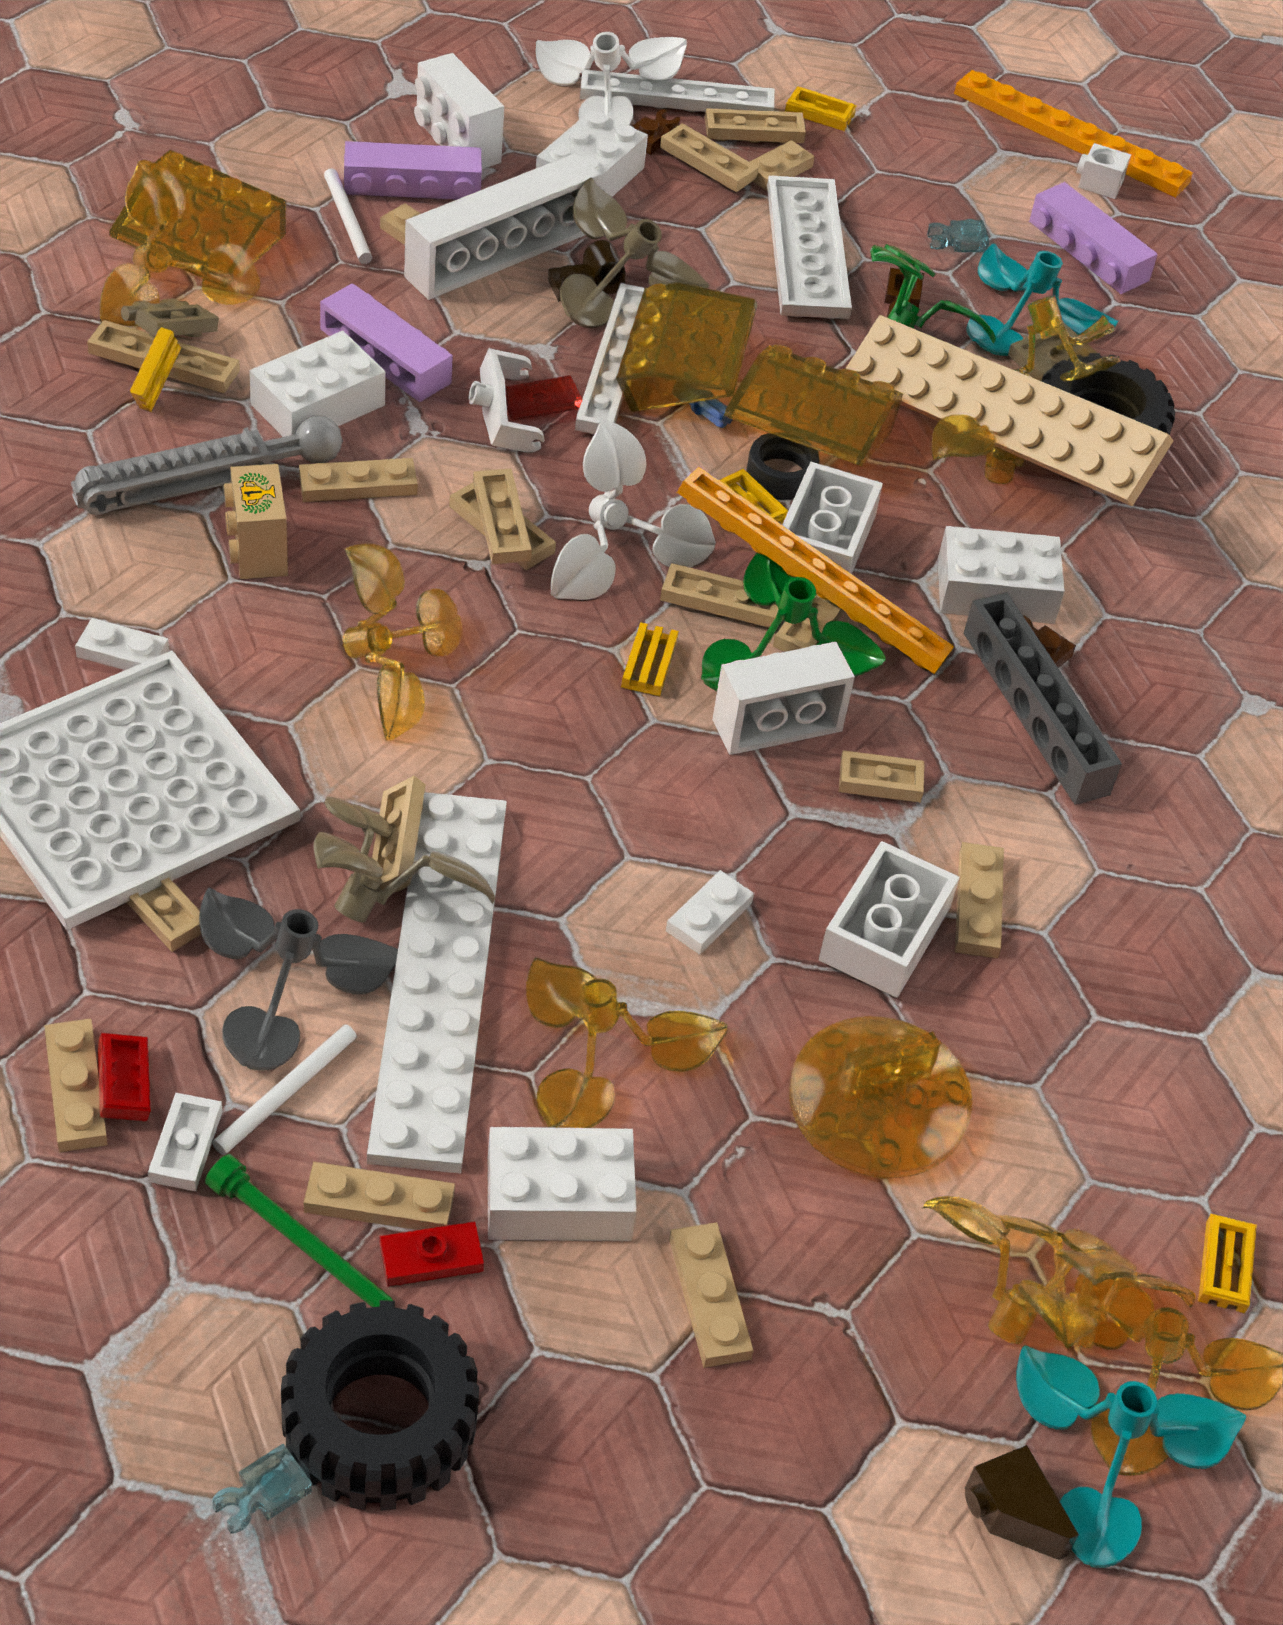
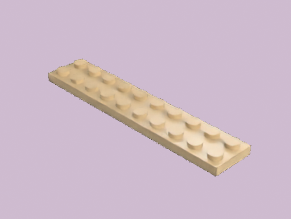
M882 315L878 316L842 373V376L854 385L1130 506L1134 505L1173 443V439L1165 432Z

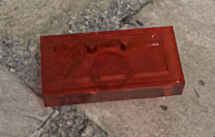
M571 375L505 386L507 411L512 421L577 410L582 402V397Z

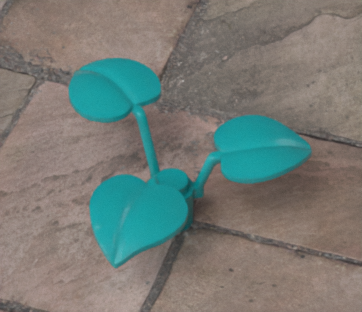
M993 243L983 253L979 261L978 275L980 279L988 286L999 291L1012 289L1015 292L1019 290H1025L1005 325L995 317L979 315L993 330L996 336L994 344L983 327L971 319L968 321L966 331L971 340L977 342L984 350L995 355L1009 356L1011 344L1023 339L1019 333L1010 328L1015 323L1031 293L1045 294L1047 290L1052 288V308L1059 312L1056 317L1058 324L1065 323L1079 337L1093 338L1100 336L1116 327L1119 320L1111 318L1081 301L1072 298H1061L1059 300V287L1062 279L1057 278L1063 262L1058 255L1049 251H1039L1029 270H1027L1017 261L1005 255Z
M1026 1345L1022 1347L1018 1358L1016 1383L1019 1397L1030 1416L1042 1425L1056 1430H1065L1074 1424L1078 1415L1085 1420H1090L1110 1409L1108 1421L1115 1434L1120 1437L1103 1488V1493L1101 1494L1090 1487H1077L1064 1494L1060 1500L1061 1505L1079 1534L1071 1550L1084 1564H1088L1093 1568H1106L1120 1563L1132 1553L1141 1536L1142 1519L1137 1506L1127 1499L1112 1497L1130 1439L1141 1437L1150 1427L1153 1436H1163L1164 1451L1172 1460L1188 1468L1207 1469L1219 1464L1226 1457L1246 1420V1415L1242 1412L1204 1397L1175 1393L1168 1394L1157 1400L1154 1391L1149 1386L1137 1381H1129L1122 1384L1116 1395L1108 1393L1106 1399L1096 1405L1100 1394L1098 1380L1094 1373L1083 1363L1065 1355L1042 1352Z

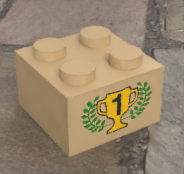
M278 464L230 467L231 483L224 484L225 506L232 507V511L225 512L227 536H235V540H229L231 564L238 563L240 579L288 576L287 523Z

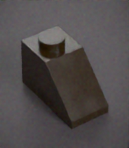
M1027 1445L974 1466L964 1488L965 1498L971 1513L976 1518L982 1519L990 1534L1058 1560L1068 1556L1079 1534Z

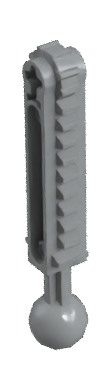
M311 416L301 422L295 435L268 441L262 440L258 430L250 431L247 427L244 428L241 434L102 465L87 466L77 473L75 481L71 482L74 492L72 496L78 508L87 510L89 514L102 515L109 511L223 486L225 483H231L230 467L270 464V461L301 455L311 463H327L340 452L343 443L342 434L335 422L325 416Z

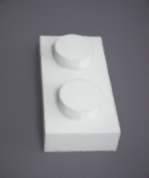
M91 618L76 643L75 649L76 657L127 670L169 651L168 638Z
M720 870L667 920L666 932L700 955L752 904L754 893Z
M175 1093L148 1170L150 1183L191 1191L197 1190L222 1115V1101Z

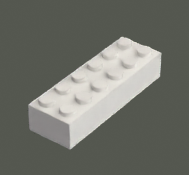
M574 153L407 219L405 222L404 277L430 300L585 236L576 225L573 217L574 199L579 189L590 177L600 187L601 174L579 154Z

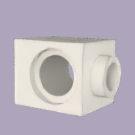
M1094 143L1089 154H1082L1076 171V173L1081 174L1078 188L1115 199L1124 182L1131 154Z

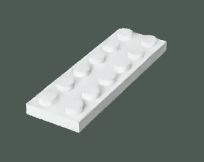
M769 176L767 192L781 316L850 319L852 305L835 179Z

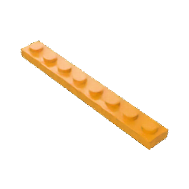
M971 70L956 83L955 95L1081 154L1088 155L1094 143L1131 154L1126 175L1174 198L1191 182L1193 172L1183 168L1180 164L1163 159L1148 149L1135 146L1120 136H1114L1105 132L1092 123H1086L1077 119L1064 110H1058L1049 106L1036 97H1030L1015 90L1010 85L1002 84L989 78L982 72Z
M696 468L679 487L677 493L684 497L692 507L702 510L718 521L723 529L735 533L745 540L754 551L769 557L780 565L788 575L803 577L811 581L819 597L837 605L852 620L862 623L878 634L883 642L895 646L909 656L917 666L935 674L954 648L949 642L702 468Z

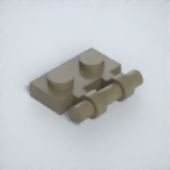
M173 298L163 299L160 303L151 304L148 301H136L132 306H123L121 309V316L124 321L134 320L135 324L149 332L152 338H155L161 327L173 331L174 335L200 337L204 332H214L218 329V316L198 304L189 305L187 301H178Z

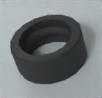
M770 432L761 435L753 442L749 451L746 471L775 499L793 500L810 462L819 464L818 450L809 440L801 435L790 432ZM784 459L794 462L802 470L781 472L770 468L764 461Z

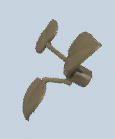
M592 177L582 185L576 194L573 204V217L576 225L587 237L594 240L606 236L609 241H613L626 236L624 239L625 255L598 286L590 277L583 274H572L563 281L560 287V300L566 315L574 323L586 328H596L608 322L614 300L602 290L630 258L637 260L643 259L648 255L646 269L652 272L648 279L651 289L655 290V294L667 303L675 305L685 303L709 287V284L679 257L667 251H658L659 247L657 244L662 238V233L655 222L649 219H642L636 225L630 224L626 228V214L613 197L603 191Z
M327 796L324 804L334 816L348 824L362 828L365 836L361 851L348 841L326 832H319L314 840V854L318 869L336 867L354 871L334 905L344 916L358 922H366L376 902L385 905L388 897L425 866L431 867L448 878L475 888L485 894L493 904L495 895L486 879L475 868L460 859L437 851H432L430 856L423 855L382 890L380 888L382 880L379 877L383 873V868L376 860L369 857L368 853L374 832L384 837H390L392 833L390 824L382 816L363 806L335 797Z

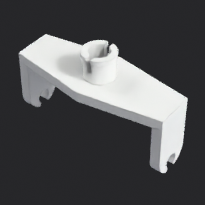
M489 348L480 367L481 383L474 381L471 385L469 404L482 406L492 446L522 452L538 451L541 449L540 441H545L543 432L537 427L508 422L505 379L520 381L528 378V370L523 371L521 369L528 368L532 370L531 361L523 355Z

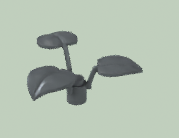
M208 888L204 894L199 913V925L202 937L211 950L223 957L242 959L251 952L252 948L258 952H263L276 940V950L284 960L267 1013L258 1007L244 1006L232 1011L226 1017L223 1024L222 1039L226 1048L242 1066H246L249 1069L263 1071L277 1068L289 1061L297 1050L300 1041L298 1025L290 1018L275 1016L292 963H298L306 959L313 950L316 964L320 967H327L326 979L335 988L351 994H367L375 991L385 982L396 966L398 949L382 942L351 934H334L322 939L321 935L317 934L318 921L308 911L301 909L290 910L284 914L282 922H277L274 926V920L270 913L251 901L227 896L212 888Z

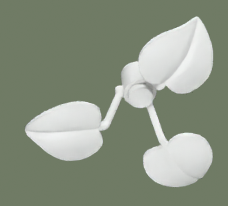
M602 32L594 38L593 45L590 47L591 53L585 44L575 40H537L536 58L543 76L549 82L559 86L575 84L580 77V73L582 74V69L590 70L595 59V64L604 71L605 97L592 96L586 99L579 108V120L592 109L602 112L623 124L631 125L633 120L632 103L625 96L611 97L610 71L617 68L622 57L630 69H639L640 76L646 81L663 82L669 80L677 74L681 67L687 47V40L677 37L645 39L633 45L629 50L628 56L625 52V46L619 44V38L614 33Z
M600 420L596 433L589 443L583 459V472L587 482L595 489L605 492V494L596 496L589 506V515L595 522L594 529L598 531L600 545L589 534L578 535L566 543L557 558L551 578V595L558 599H595L603 595L610 588L614 581L616 569L612 557L604 553L608 548L605 527L616 530L627 522L658 534L652 548L653 555L659 562L670 567L671 563L685 567L698 565L708 558L715 548L716 542L708 518L701 510L695 509L691 505L679 504L668 509L662 517L661 528L628 515L626 504L615 497L622 494L623 485L632 486L642 480L646 470V456L641 444L632 433L608 420Z

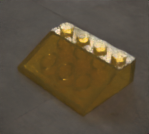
M169 150L149 166L110 228L109 236L226 289L286 235V201L210 166Z
M679 282L665 285L654 284L644 288L616 376L630 411H643L733 396L758 306L756 299Z
M769 345L757 355L728 404L724 416L862 466L892 433L904 393L894 390V386L887 382H871L860 378V374L850 369L838 370L826 366V362L820 358H804L793 354V351L786 346Z

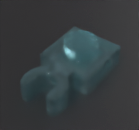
M951 220L949 226L941 223H930L927 230V237L931 238V249L940 250L947 246H953L954 252H985L989 247L990 241L983 220Z
M281 1444L240 1470L239 1481L243 1486L240 1488L227 1487L220 1490L213 1497L212 1504L216 1513L229 1505L237 1506L240 1509L236 1515L231 1516L227 1520V1529L230 1534H234L248 1526L252 1514L260 1509L268 1521L312 1492V1483L286 1446Z

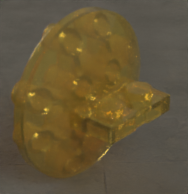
M879 1016L855 1017L825 1027L803 1046L795 1060L790 1078L789 1101L791 1111L800 1131L812 1147L845 1169L879 1179L913 1176L938 1166L952 1155L960 1145L971 1118L972 1091L968 1077L959 1060L945 1044L936 1038L933 1031L927 1032L915 1025L893 1018Z

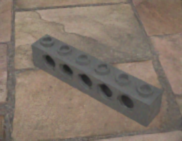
M1006 592L972 601L963 634L1074 805L1110 796L1122 763L1009 594Z

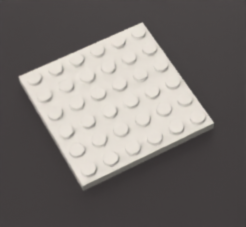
M173 651L164 653L0 723V837L66 930L130 901L129 896L135 893L141 896L160 887L161 881L168 877L173 881L300 821V809Z

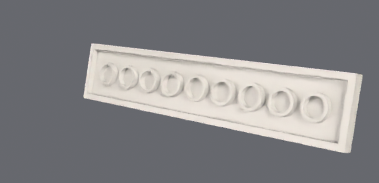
M425 792L414 863L423 855L430 856L432 851L455 857L475 868L486 879L494 895H496L507 801ZM425 866L419 869L412 876L411 883L407 888L367 1150V1164L461 1174L495 900L492 904L482 892L448 878L431 867Z

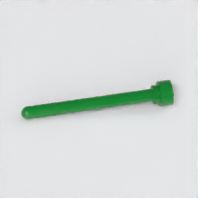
M231 1154L223 1156L210 1169L205 1179V1184L220 1197L227 1195L231 1199L235 1197L240 1199L370 1307H380V1300L393 1301L387 1293L249 1182L250 1176L245 1173L246 1166Z

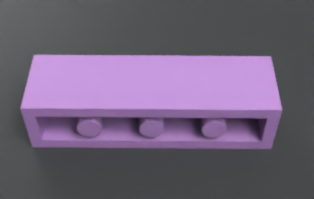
M345 141L344 190L347 195L457 200L481 190V148Z
M1066 182L1036 194L1029 222L1117 292L1123 294L1150 281L1158 254Z
M353 283L320 301V330L329 336L344 331L386 371L385 377L418 402L425 400L451 384L453 355Z

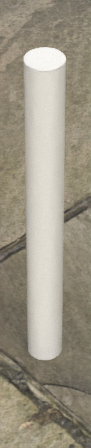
M333 168L328 169L324 173L328 187L359 262L367 264L371 262L372 254L337 171Z
M343 1025L212 1141L214 1148L221 1155H226L357 1038L355 1031L349 1025Z

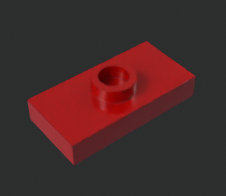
M101 1033L98 1041L100 1118L147 1121L151 1112L148 1037Z
M475 1221L379 1236V1246L387 1287L484 1272V1260Z

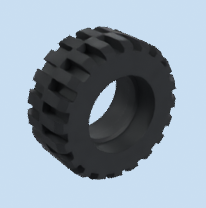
M1090 353L1087 357H1082L1079 354L1070 357L1068 361L1064 359L1046 371L1042 377L1041 382L1170 435L1176 413L1171 394L1168 393V389L1162 380H1156L1153 372L1147 368L1145 370L1139 368L1138 363L1132 360L1126 362L1120 360V356L1115 355L1103 357L1100 356V353Z
M380 1300V1307L367 1308L365 1301L350 1305V1312L341 1316L339 1311L335 1310L323 1317V1328L321 1330L315 1326L310 1327L300 1338L301 1349H293L286 1362V1375L282 1377L281 1382L283 1436L286 1437V1450L291 1462L300 1464V1476L310 1486H315L320 1481L322 1483V1495L334 1502H337L342 1495L350 1498L351 1508L361 1510L366 1509L367 1502L380 1503V1511L396 1509V1501L406 1498L408 1503L413 1505L426 1499V1488L431 1486L434 1491H439L450 1482L451 1469L453 1471L460 1470L468 1458V1446L474 1442L479 1403L478 1371L474 1358L467 1356V1345L461 1336L457 1333L448 1336L449 1324L437 1315H433L430 1320L423 1317L424 1308L408 1304L406 1310L395 1308V1301ZM372 1375H390L404 1379L420 1390L428 1401L429 1408L416 1423L404 1430L392 1434L374 1435L357 1431L343 1423L331 1409V1403L344 1387L360 1378Z

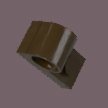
M598 240L590 244L584 252L583 264L566 265L548 270V281L558 302L561 301L560 287L563 281L572 274L586 275L597 286L620 260L611 242ZM624 266L602 290L603 292L615 294L618 292L620 283L625 284L626 271Z

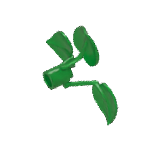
M888 244L884 248L877 245L872 246L870 250L872 262L882 261L895 264L904 275L896 304L887 318L914 328L915 325L922 328L925 321L937 311L947 310L962 314L980 324L994 344L996 336L985 320L972 310L952 301L940 300L921 317L917 316L921 309L908 302L918 278L922 280L924 277L920 273L921 270L932 277H935L936 273L925 263L913 258L907 252Z
M756 553L744 574V591L758 605L767 606L776 603L778 607L777 615L759 646L752 653L745 643L735 639H721L711 644L705 651L702 659L701 679L705 685L717 691L722 664L760 657L782 620L791 624H797L809 618L812 636L815 640L819 641L816 645L837 642L855 677L883 665L886 657L869 636L847 622H827L821 633L817 622L818 609L812 607L816 596L814 584L806 578L788 575L780 565L769 557Z

